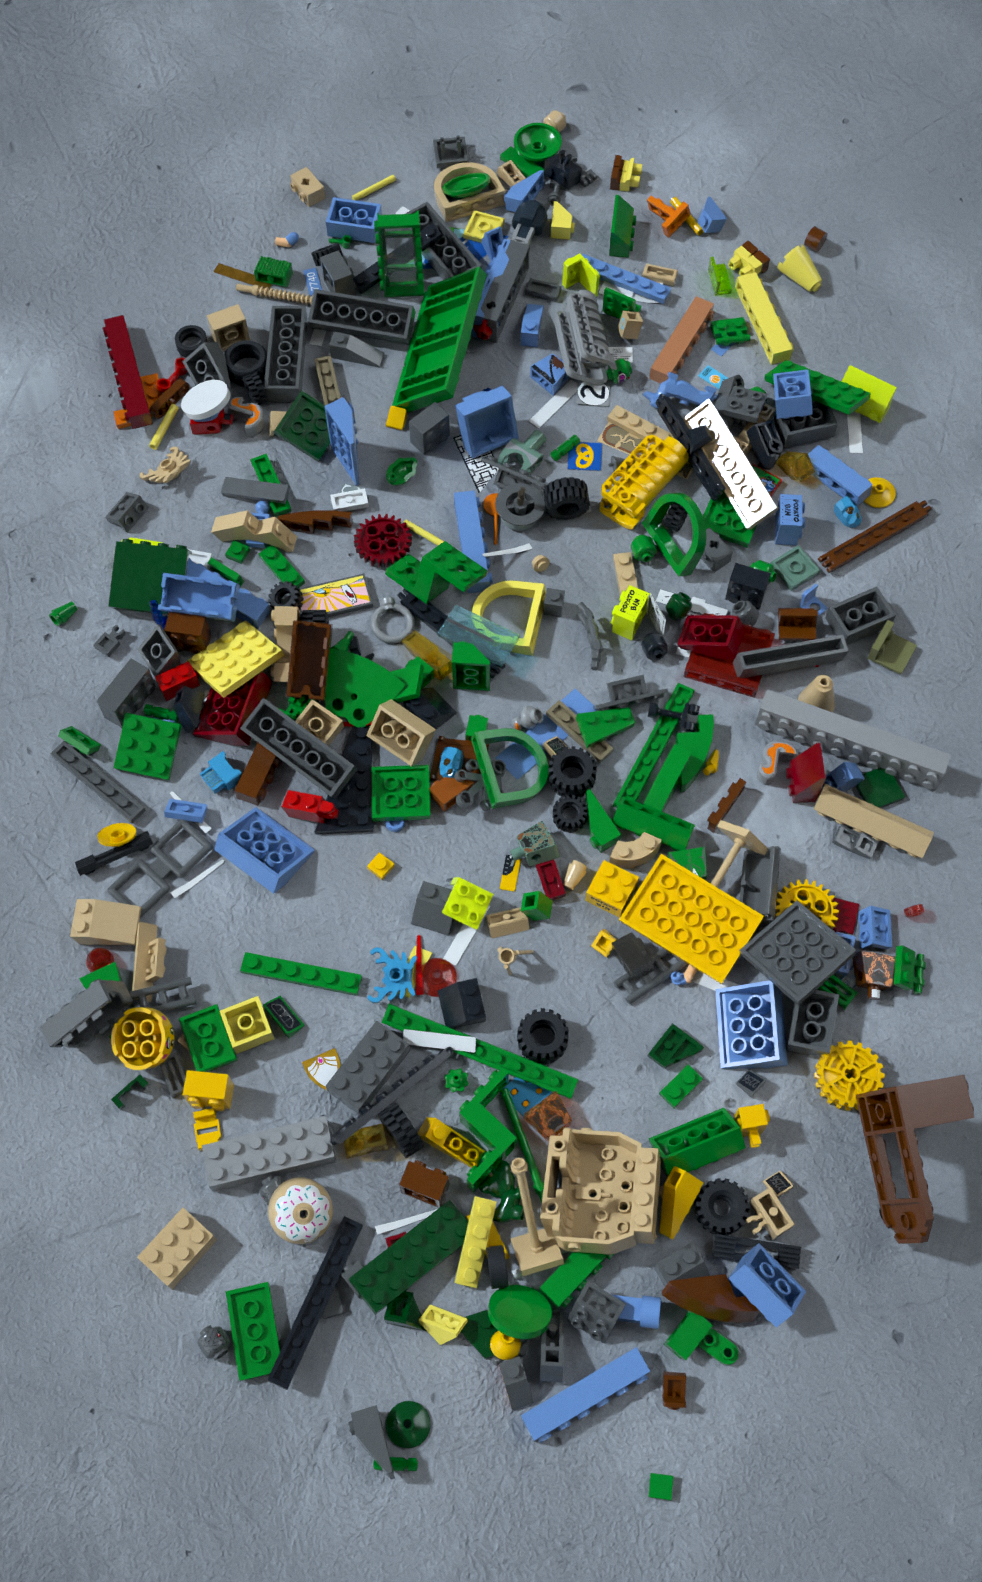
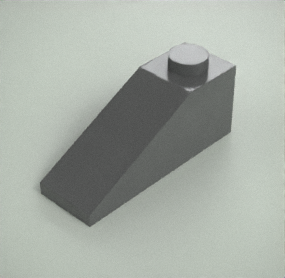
M334 332L329 344L331 358L380 368L384 357L383 351L349 334Z
M552 1309L550 1325L541 1335L540 1381L562 1382L564 1309Z
M377 1405L352 1412V1421L348 1422L351 1435H356L358 1442L390 1479H395Z

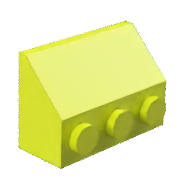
M850 365L841 382L871 393L870 400L856 409L855 412L881 423L890 409L897 387Z

